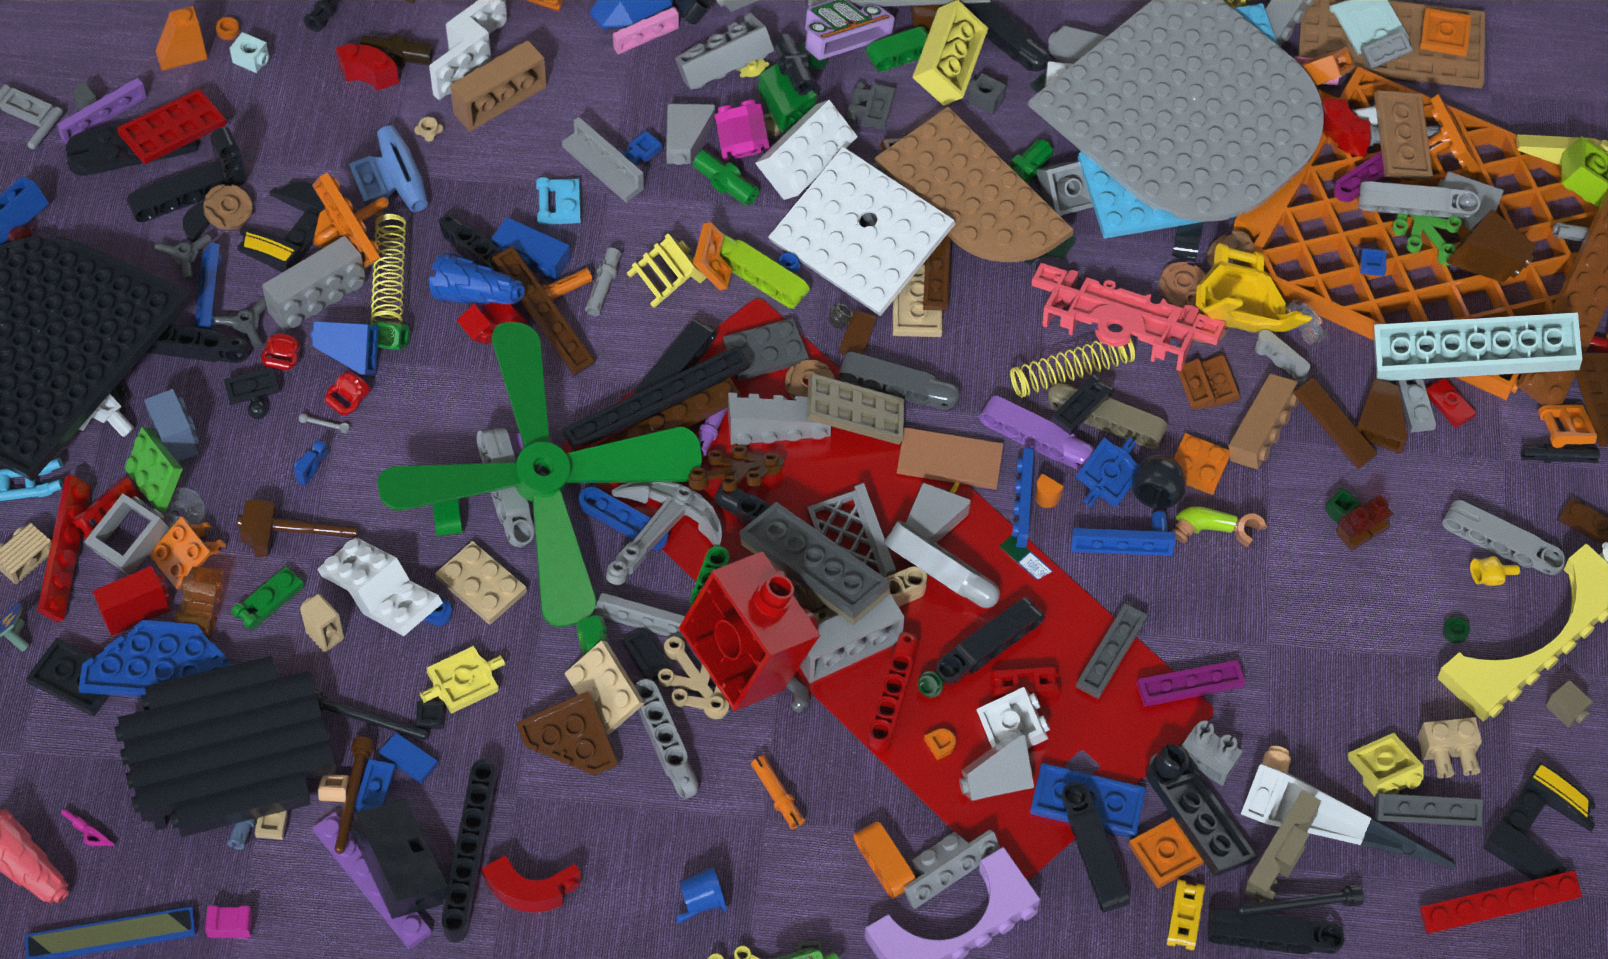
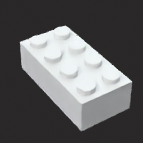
M827 100L814 105L755 164L780 196L786 200L798 196L826 168L841 148H847L858 136L831 101Z

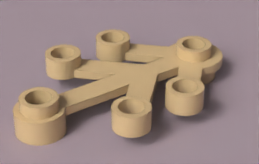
M676 636L668 638L664 643L666 657L677 660L689 678L674 675L670 669H662L658 673L659 684L663 687L675 686L699 691L703 697L688 696L684 689L679 688L672 693V703L677 707L689 706L703 709L708 717L715 720L726 716L729 711V703L717 685L713 693L708 685L710 675L703 664L699 673L685 653L684 641ZM678 644L679 646L677 648H672L670 645ZM664 675H668L671 678L669 680H663L661 677ZM678 695L684 696V699L677 700L675 699V697ZM719 703L721 706L714 708L712 704Z

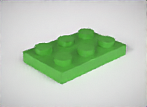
M141 427L134 441L131 455L126 461L125 470L154 509L158 512H166L183 468L151 427Z

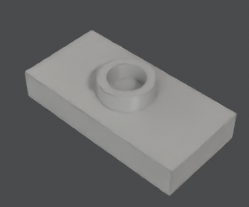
M1404 30L1360 49L1370 70L1413 51Z

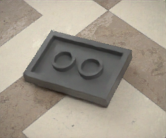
M793 318L723 337L726 351L738 345L750 362L749 369L736 375L738 382L787 369L794 364H799L803 360H809Z

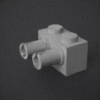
M1201 721L1196 724L1181 748L1187 753L1189 761L1198 772L1224 786L1239 764L1243 751L1238 748L1235 737L1232 739V742L1230 741L1232 735H1224L1220 738L1215 734L1214 726L1211 723L1207 727L1208 721Z

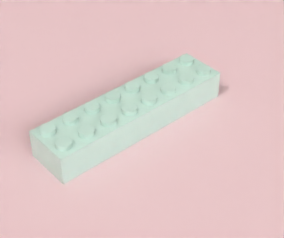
M1578 313L1374 325L1376 378L1379 380L1393 381L1579 370L1582 362Z

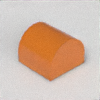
M1042 474L1037 481L1035 501L1043 508L1055 507L1062 498L1064 486Z

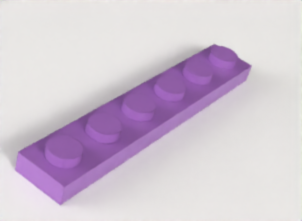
M335 812L312 827L313 832L409 950L432 934L431 929L417 912L395 919L391 918L351 831H349L345 852L342 854L335 852L341 819Z

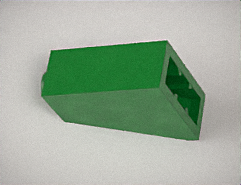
M775 64L769 69L763 70L759 75L757 91L781 132L796 124L815 105L817 94L810 91L807 95H798L794 91L788 76L780 73L779 65Z

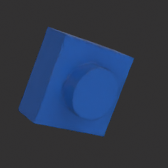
M1362 248L1360 254V274L1384 276L1386 272L1387 251Z

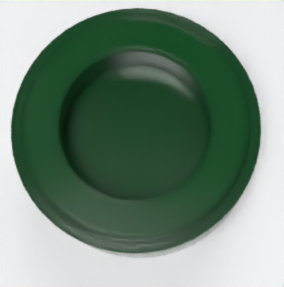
M1454 616L1446 620L1442 632L1448 641L1462 643L1470 633V625L1465 619Z

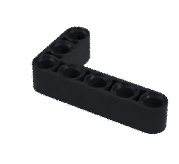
M221 127L214 130L210 135L215 156L214 162L129 194L127 203L135 220L147 222L203 201L207 193L218 185L226 184L225 186L235 185L239 187L244 184L246 175L240 149L230 129Z

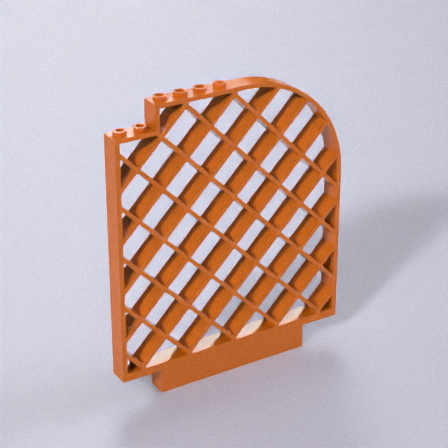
M1357 67L1340 98L1317 89L1321 102L1323 98L1347 100L1348 107L1350 104H1353L1355 109L1370 107L1368 101L1375 100L1374 94L1377 90L1419 93L1360 67ZM1422 94L1425 122L1436 121L1430 110L1434 108L1430 100L1431 98ZM1446 105L1480 167L1474 173H1471L1468 168L1449 172L1493 187L1491 179L1514 174L1522 191L1502 195L1496 213L1514 227L1507 211L1530 206L1539 224L1518 228L1517 230L1532 242L1547 239L1555 255L1554 258L1537 262L1531 261L1526 268L1523 267L1515 278L1510 276L1504 283L1479 274L1454 281L1447 266L1438 262V249L1423 231L1420 238L1423 251L1398 256L1390 239L1399 236L1392 231L1395 220L1383 223L1378 212L1361 210L1368 226L1343 232L1336 214L1359 209V197L1350 202L1340 201L1336 197L1328 199L1321 182L1346 175L1381 152V144L1373 145L1375 153L1366 154L1365 157H1352L1351 154L1339 149L1338 144L1330 137L1327 138L1323 131L1315 153L1308 164L1261 206L1249 213L1238 214L1232 231L1237 230L1247 233L1254 243L1253 253L1259 252L1264 254V272L1271 277L1283 300L1374 340V325L1386 324L1382 314L1407 309L1413 322H1428L1429 320L1422 305L1445 299L1455 319L1451 320L1550 314L1559 294L1549 296L1540 277L1563 272L1567 278L1578 252H1570L1564 239L1553 236V227L1557 222L1590 228L1599 208L1591 202H1586L1580 195L1566 189L1561 184V165L1518 151L1516 134ZM1327 144H1330L1338 161L1315 166ZM1491 144L1500 148L1506 159L1483 164L1475 147ZM1448 148L1438 153V155L1451 153L1452 151ZM1430 151L1433 177L1430 180L1414 179L1406 181L1403 178H1389V180L1394 184L1437 187L1440 179H1446L1448 172H1444L1437 158L1438 155L1433 156ZM1542 168L1560 182L1537 187L1529 170ZM1306 184L1314 202L1291 207L1303 185ZM1574 196L1585 211L1583 214L1554 220L1545 202ZM1408 214L1406 218L1408 228L1404 235L1412 233L1414 223L1413 218ZM1438 217V218H1443V219H1447V220H1448L1449 217ZM1322 218L1329 235L1304 241L1296 223ZM1461 224L1460 230L1457 232L1461 241L1470 231L1463 224ZM1280 225L1283 226L1290 244L1267 249ZM1376 242L1379 250L1387 251L1386 272L1384 276L1392 275L1399 294L1374 299L1366 280L1384 276L1360 274V265L1351 247ZM1460 242L1453 243L1456 248L1460 244ZM1337 250L1345 269L1319 274L1311 256ZM1298 259L1306 278L1288 282L1276 276L1272 265ZM1245 262L1242 266L1250 268V263ZM1431 266L1439 284L1414 290L1406 271ZM1524 281L1533 300L1509 305L1501 286ZM1352 284L1361 303L1348 306L1339 305L1331 301L1327 289ZM1485 290L1494 309L1470 315L1461 296ZM1522 373L1513 374L1510 381L1501 378L1499 375L1456 378L1507 401L1511 392H1517L1518 377Z

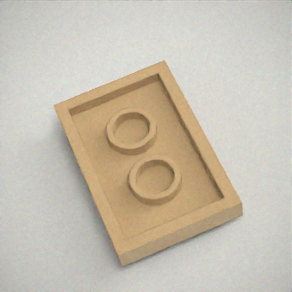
M473 541L435 573L437 580L489 625L527 593L525 585Z
M601 640L565 672L577 695L586 691L591 692L608 736L645 704L606 641Z

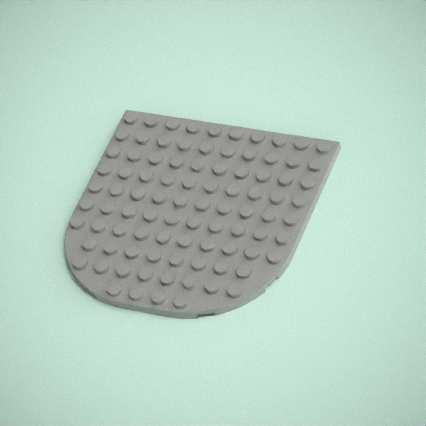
M1223 0L1150 1L1031 98L1028 104L1030 108L1141 202L1155 210L1160 208L1166 212L1173 213L1176 218L1191 221L1227 220L1230 216L1240 213L1246 214L1261 206L1308 164L1319 144L1324 123L1322 102L1318 90L1308 73L1294 58Z

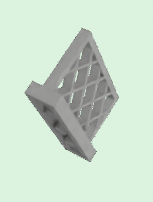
M864 483L854 486L855 491L808 507L814 528L824 536L828 529L840 533L835 541L837 545L840 544L844 536L854 539L855 542L850 550L843 549L863 561L864 564L878 567L879 574L884 578L896 573ZM851 500L854 501L855 507L851 514L839 510L843 503ZM822 510L832 512L827 522L817 519L815 513ZM836 515L847 518L842 529L832 525ZM852 521L862 524L863 528L859 535L847 531ZM860 542L869 545L871 548L866 557L855 553Z

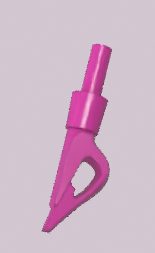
M66 808L62 810L61 814L73 822L72 826L84 833L83 840L87 845L115 846V843L109 841L108 838L90 826L81 816L76 817ZM95 837L99 839V841H90L89 838Z

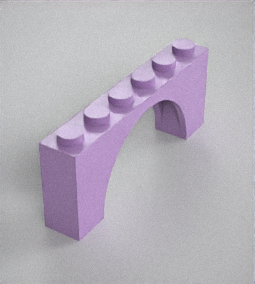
M1003 847L980 861L979 872L987 887L989 904L984 916L973 929L953 939L928 940L905 931L888 914L865 928V940L878 959H963L968 955L969 950L974 947L981 948L987 945L992 940L991 937L998 933L1005 934L1018 921L1022 919L1026 921L1035 916L1038 912L1040 898Z

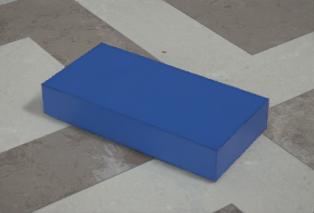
M395 733L379 751V755L389 763L395 764V767L420 784L438 766L436 759L398 733Z

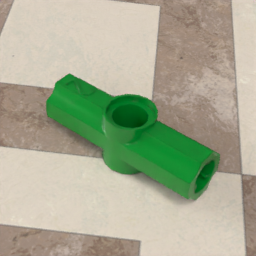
M1037 139L1023 155L1017 154L1010 162L1009 167L1027 184H1030L1037 176V169L1053 155V149L1044 139Z
M702 150L697 154L693 161V167L710 179L712 186L719 193L724 194L727 192L744 206H750L755 202L759 195V189L743 178L739 169L734 164L729 162L723 163L707 150Z

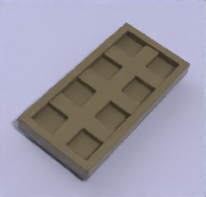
M812 373L808 379L807 420L899 445L903 440L904 399Z

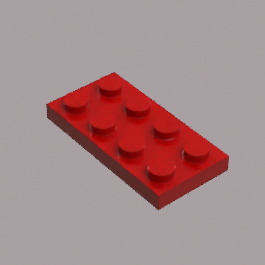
M197 89L119 126L118 134L145 165L212 133L218 128L226 126V119L204 93Z

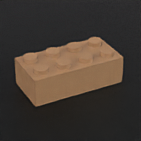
M527 40L520 45H516L503 55L495 57L484 66L476 68L463 78L457 79L450 85L454 115L471 132L545 89L547 85L544 57Z

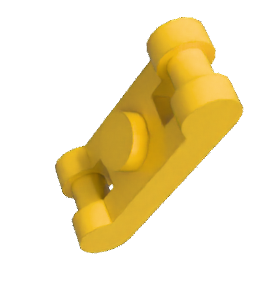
M1177 880L1166 945L1174 947L1175 944L1186 946L1185 949L1194 951L1205 884L1196 883V885L1187 884L1186 880ZM1184 894L1194 896V900L1183 898ZM1178 928L1189 929L1188 935L1178 933Z

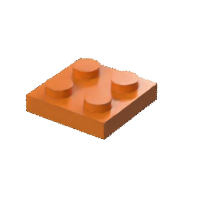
M1426 8L1423 17L1420 49L1466 57L1471 15Z
M1185 433L1173 459L1183 467L1188 486L1214 495L1230 459L1228 449Z
M1174 818L1130 840L1128 844L1157 889L1204 863Z

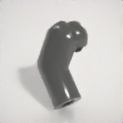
M793 676L786 688L794 694L795 700L791 702V708L797 713H801L804 711V708L809 706V691Z

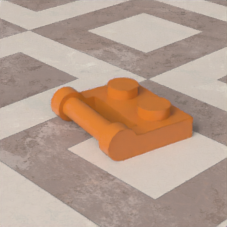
M1545 405L1538 410L1541 420L1545 421L1551 435L1550 441L1553 447L1561 448L1565 444H1595L1597 434L1583 405ZM1554 417H1559L1565 432H1560Z

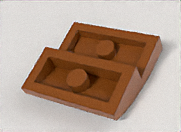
M1224 355L1200 363L1199 359L1185 363L1182 371L1177 370L1192 410L1221 406L1240 400V395Z

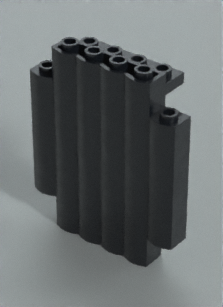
M272 656L144 686L145 695H141L144 711L118 717L119 725L114 726L117 742L123 741L125 748L120 750L123 766L129 764L130 772L125 773L128 788H134L136 796L131 797L134 813L140 812L142 822L147 820L148 822L153 821L155 830L166 828L164 816L170 815L173 829L179 827L181 837L310 805L306 781L336 773L333 753L310 672L307 671L277 678Z

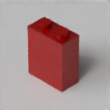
M152 566L92 591L111 636L134 627L142 620H151L170 612L167 602L171 598L166 589V583L162 574L156 575Z

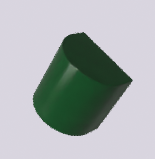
M1342 487L1327 502L1325 510L1332 520L1337 523H1343L1361 506L1362 502Z

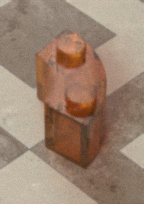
M192 566L188 575L184 576L181 588L184 591L181 608L175 614L174 622L197 624L208 640L211 638L217 620L215 605L218 601H221L223 570Z

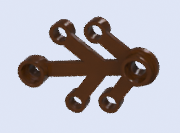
M736 445L732 448L733 459L723 457V452L720 450H712L708 453L709 464L720 465L725 468L705 471L703 468L692 469L688 475L689 487L694 490H702L708 487L709 480L723 477L722 488L725 491L736 490L738 484L745 477L749 486H759L766 475H775L781 472L784 466V459L776 453H767L764 456L749 453L744 445ZM738 460L750 461V463H745Z

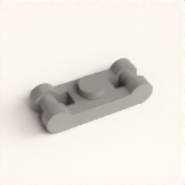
M1261 330L1255 345L1256 353L1268 356L1277 367L1282 368L1292 376L1291 380L1298 381L1299 386L1305 384L1310 364L1271 331Z

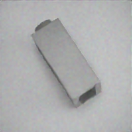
M122 494L84 543L109 563L127 575H131L153 550L169 527L163 522L165 517L154 508L151 511L144 508L146 504L136 496H133L131 499ZM132 509L149 520L150 523L122 556L106 545L105 542Z

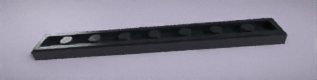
M737 345L563 428V435L574 451L581 450L749 369L750 362Z

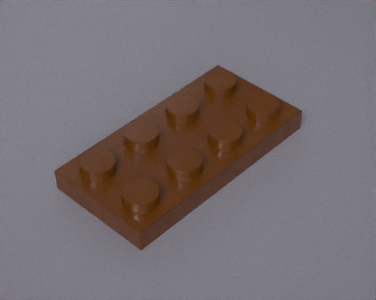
M1582 353L1580 369L1574 370L1591 423L1597 434L1599 447H1608V353Z

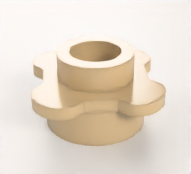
M425 117L420 120L419 126L415 127L414 131L416 135H421L426 141L431 142L438 133L443 131V126L437 124L434 118Z

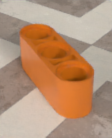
M876 821L855 832L853 838L857 847L888 895L894 899L905 893L904 887L916 878L881 823Z

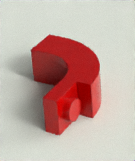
M506 855L481 868L483 880L492 894L505 905L525 912H544L558 908L563 905L562 894L573 892L581 884V873L576 864L544 880H529L520 876L514 870Z

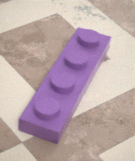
M139 78L127 82L119 89L106 94L98 101L63 119L57 124L61 139L67 144L68 140L75 134L92 130L146 99L143 83Z

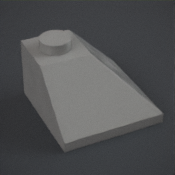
M1078 160L1037 169L1041 192L1047 204L1059 216L1093 207Z

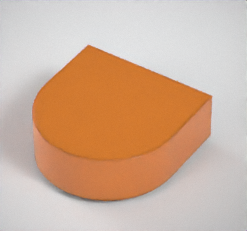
M936 729L924 736L925 742L937 760L948 756L955 749V735L948 729Z

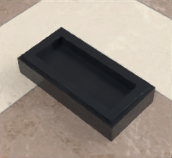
M646 628L622 639L623 645L645 679L655 681L658 679L660 670H671V666Z

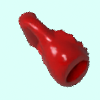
M287 334L271 335L266 342V348L261 354L263 364L266 367L287 371L293 369L298 363L300 343L296 338Z
M346 371L327 390L325 403L340 415H348L354 412L359 406L360 401L369 394L370 386L355 373ZM338 392L348 402H351L350 407H346L333 397L332 394Z

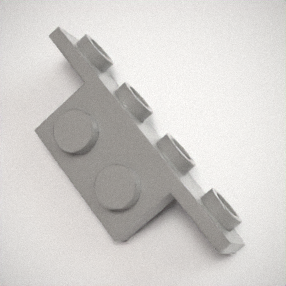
M988 830L968 843L956 832H953L911 860L914 869L921 876L904 887L910 906L916 909L980 866L982 859L998 851L1000 847L995 833L992 830Z

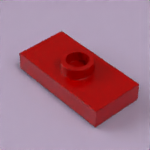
M1446 378L1426 388L1429 400L1455 429L1475 418L1476 412Z

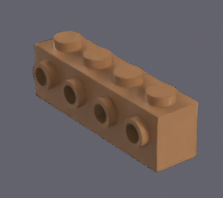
M1274 374L1268 376L1229 444L1231 462L1258 470L1262 462L1267 461L1272 444L1277 443L1283 425H1287L1290 420L1293 407H1297L1300 402L1294 395V392L1298 389V381Z

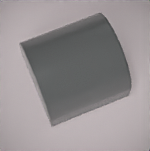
M85 81L74 87L73 96L78 112L97 101L96 95Z

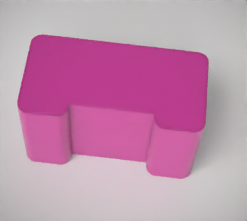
M208 906L205 926L207 937L250 938L253 917L251 907Z

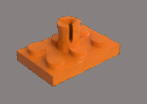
M1439 94L1430 99L1434 108L1430 110L1436 121L1439 122L1441 131L1428 138L1431 153L1433 156H1436L1438 153L1450 148L1462 168L1467 166L1471 173L1478 171L1480 167L1452 113Z

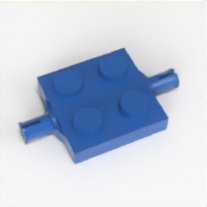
M1103 438L1075 477L1090 490L1083 500L1085 504L1089 501L1087 506L1092 507L1097 498L1100 497L1115 508L1132 486L1133 472L1138 465L1129 455L1136 445L1135 441L1131 443L1133 439L1127 438L1123 446L1118 447L1106 438Z

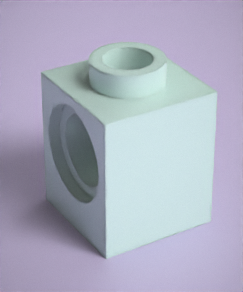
M242 32L230 47L233 63L255 73L262 66H265L269 60L266 42Z

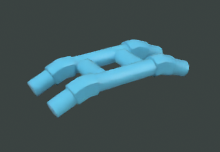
M60 458L51 460L38 476L46 475L55 469L63 467L62 460ZM0 469V501L36 496L45 497L63 489L64 483L61 479L51 483L47 482L36 485L35 479L32 482L25 478L26 488L10 490V478L22 476L9 469Z

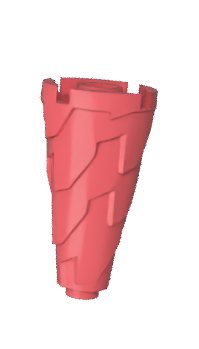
M6 809L0 810V872L18 886H24L42 901L50 904L54 902L57 904L61 903L69 894L67 890L68 883L64 880V876L46 858L47 855L30 838L31 835L14 818L13 814Z

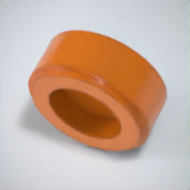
M224 17L216 23L217 35L223 40H232L240 33L239 23L235 18Z

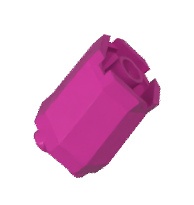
M748 100L742 102L741 107L732 108V105L718 108L719 113L714 115L724 160H730L729 155H734V159L762 153V147L766 151L770 149L761 104H757L755 100Z

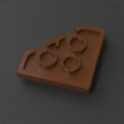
M586 691L516 723L526 748L597 776L620 765L590 691Z

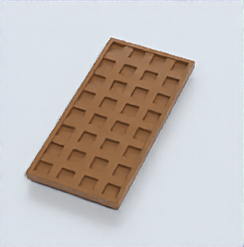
M1315 0L1312 6L1306 8L1304 17L1300 22L1299 57L1316 58L1347 46L1355 68L1347 73L1354 74L1357 67H1360L1385 78L1478 89L1483 87L1485 52L1484 11L1388 0L1409 37L1408 41L1413 51L1371 70L1363 54L1357 55L1335 14L1330 12V5L1347 0ZM1426 8L1471 15L1466 57L1420 49L1423 17Z

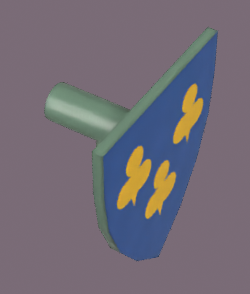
M15 603L0 620V638L2 636L6 637L23 652L29 646V643L19 635L25 625L24 620L20 619L23 606L20 603Z

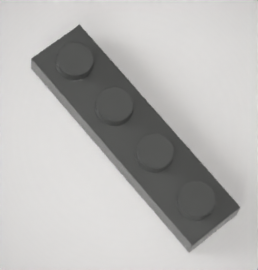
M1126 603L1123 605L1077 681L1076 688L1100 699L1146 622L1147 614Z
M1376 793L1375 820L1482 826L1483 799Z

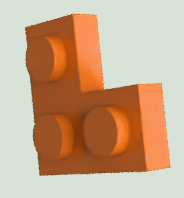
M712 222L703 223L693 264L719 290L728 289L732 268L719 256L724 235Z

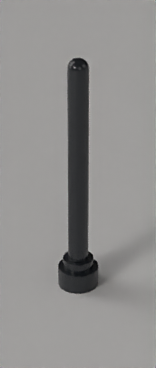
M315 690L321 712L323 710L331 711L421 740H426L429 737V732L425 729L328 700L327 696L323 695V692Z
M1359 884L1347 885L1341 889V892L1240 904L1238 912L1241 915L1335 903H1343L1349 907H1355L1363 904L1364 894Z

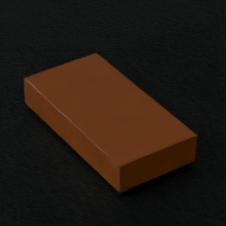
M854 310L841 342L839 354L845 355L848 352H855L864 355L876 325L877 316Z

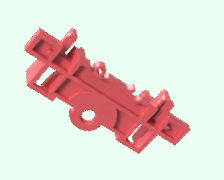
M1041 263L1032 279V286L1052 292L1044 306L1042 326L1048 327L1053 317L1058 315L1061 316L1060 326L1069 329V335L1073 336L1080 321L1090 325L1095 322L1098 323V330H1095L1097 338L1102 343L1114 347L1128 344L1132 334L1138 336V340L1153 345L1151 362H1155L1156 358L1165 360L1168 352L1178 354L1176 368L1178 371L1183 369L1193 338L1217 346L1225 329L1226 322L1199 314V309L1195 306L1185 305L1184 308L1168 304L1165 299H1162L1159 304L1151 303V294L1143 296L1122 288L1115 290L1116 284L1112 280L1105 281L1102 286L1099 281L1086 278L1082 287L1076 289L1079 272L1075 270H1070L1067 274L1066 270ZM1065 307H1070L1067 311L1062 310ZM1119 324L1122 327V331L1111 332L1108 326ZM1170 337L1177 339L1182 345L1181 348L1170 345Z

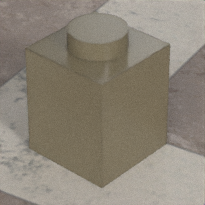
M1569 680L1551 695L1546 708L1570 728L1576 722L1581 724L1590 715L1588 710L1593 701Z

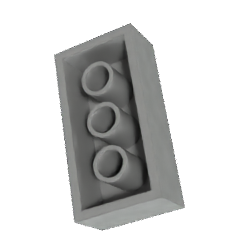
M343 236L262 284L268 313L281 329L286 332L291 328L297 327L310 316L317 315L330 304L340 301L342 297L350 292L360 289L366 283L362 256L346 236Z
M891 594L855 625L840 615L829 616L822 623L818 624L820 637L800 665L809 683L897 644L899 636L903 633L904 615Z

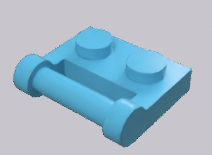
M546 177L538 178L536 180V188L539 190L537 222L544 225L581 223L579 179L550 180ZM548 191H555L556 213L549 212Z

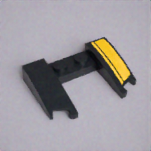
M290 180L288 185L278 190L274 188L270 191V196L305 212L286 237L281 239L268 233L242 226L240 228V236H244L243 243L237 245L239 252L282 273L298 264L314 244L313 239L318 217L321 211L325 210V206L312 184L296 180Z
M1541 761L1483 848L1532 880L1545 878L1544 876L1554 871L1558 875L1565 873L1567 870L1545 850L1525 836L1545 804L1590 832L1595 827V822L1590 821V809L1595 808V803L1574 784Z

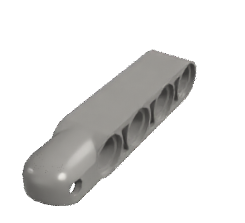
M1362 182L1360 184L1358 208L1365 211L1432 217H1472L1480 210L1478 195L1469 190L1382 182Z
M504 427L478 431L476 438L482 464L516 463L510 438ZM515 487L491 492L499 521L503 524L507 540L514 547L522 548L527 546L533 539L535 530L527 499L522 497Z
M1453 501L1442 521L1443 527L1449 532L1522 567H1532L1552 576L1559 574L1565 566V556L1558 547L1465 501Z
M898 520L891 533L885 539L884 543L890 549L978 606L991 608L998 602L1000 590L993 581L908 524Z
M640 680L635 685L640 696L645 693L652 696L649 698L641 697L645 704L637 711L664 772L670 777L679 796L684 799L693 797L698 792V782L688 761L686 749L660 691L652 680ZM658 715L662 718H660L659 720H652L650 717ZM665 737L672 739L669 742L660 741V739ZM680 760L681 763L674 765L671 764L670 761Z

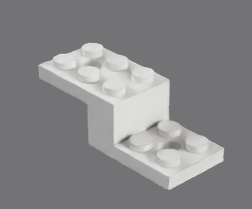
M478 0L446 23L449 51L429 65L433 95L438 100L451 94L450 85L457 79L463 78L476 68L491 62L489 34L497 28H501L507 22L505 0Z
M357 537L348 541L341 550L327 558L324 564L317 569L323 578L348 590L362 614L402 636H405L443 603L439 595L410 581L396 557Z

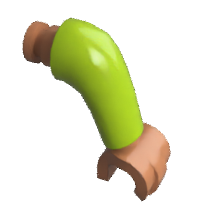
M1193 506L1178 513L1176 516L1178 523L1175 525L1177 529H1172L1171 532H1175L1176 540L1185 544L1188 541L1187 536L1190 537L1193 533L1198 534L1201 530L1227 533L1235 531L1237 540L1248 548L1253 539L1245 533L1244 527L1250 526L1256 530H1266L1267 525L1265 520L1257 514L1250 513L1244 515L1239 520L1236 515L1206 507Z

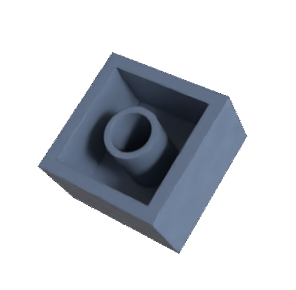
M171 389L144 399L155 434L176 461L179 462L198 455L196 444H199V440L195 432L196 429L191 417L187 415V409L182 397L177 398L174 390Z

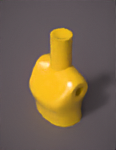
M1496 556L1473 559L1470 564V571L1474 582L1486 586L1501 585L1506 581V575H1518L1520 573L1518 565H1502Z

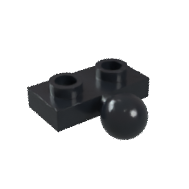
M273 367L224 379L230 405L250 400L248 414L253 419H262L268 413L266 403L260 400V398L279 393Z

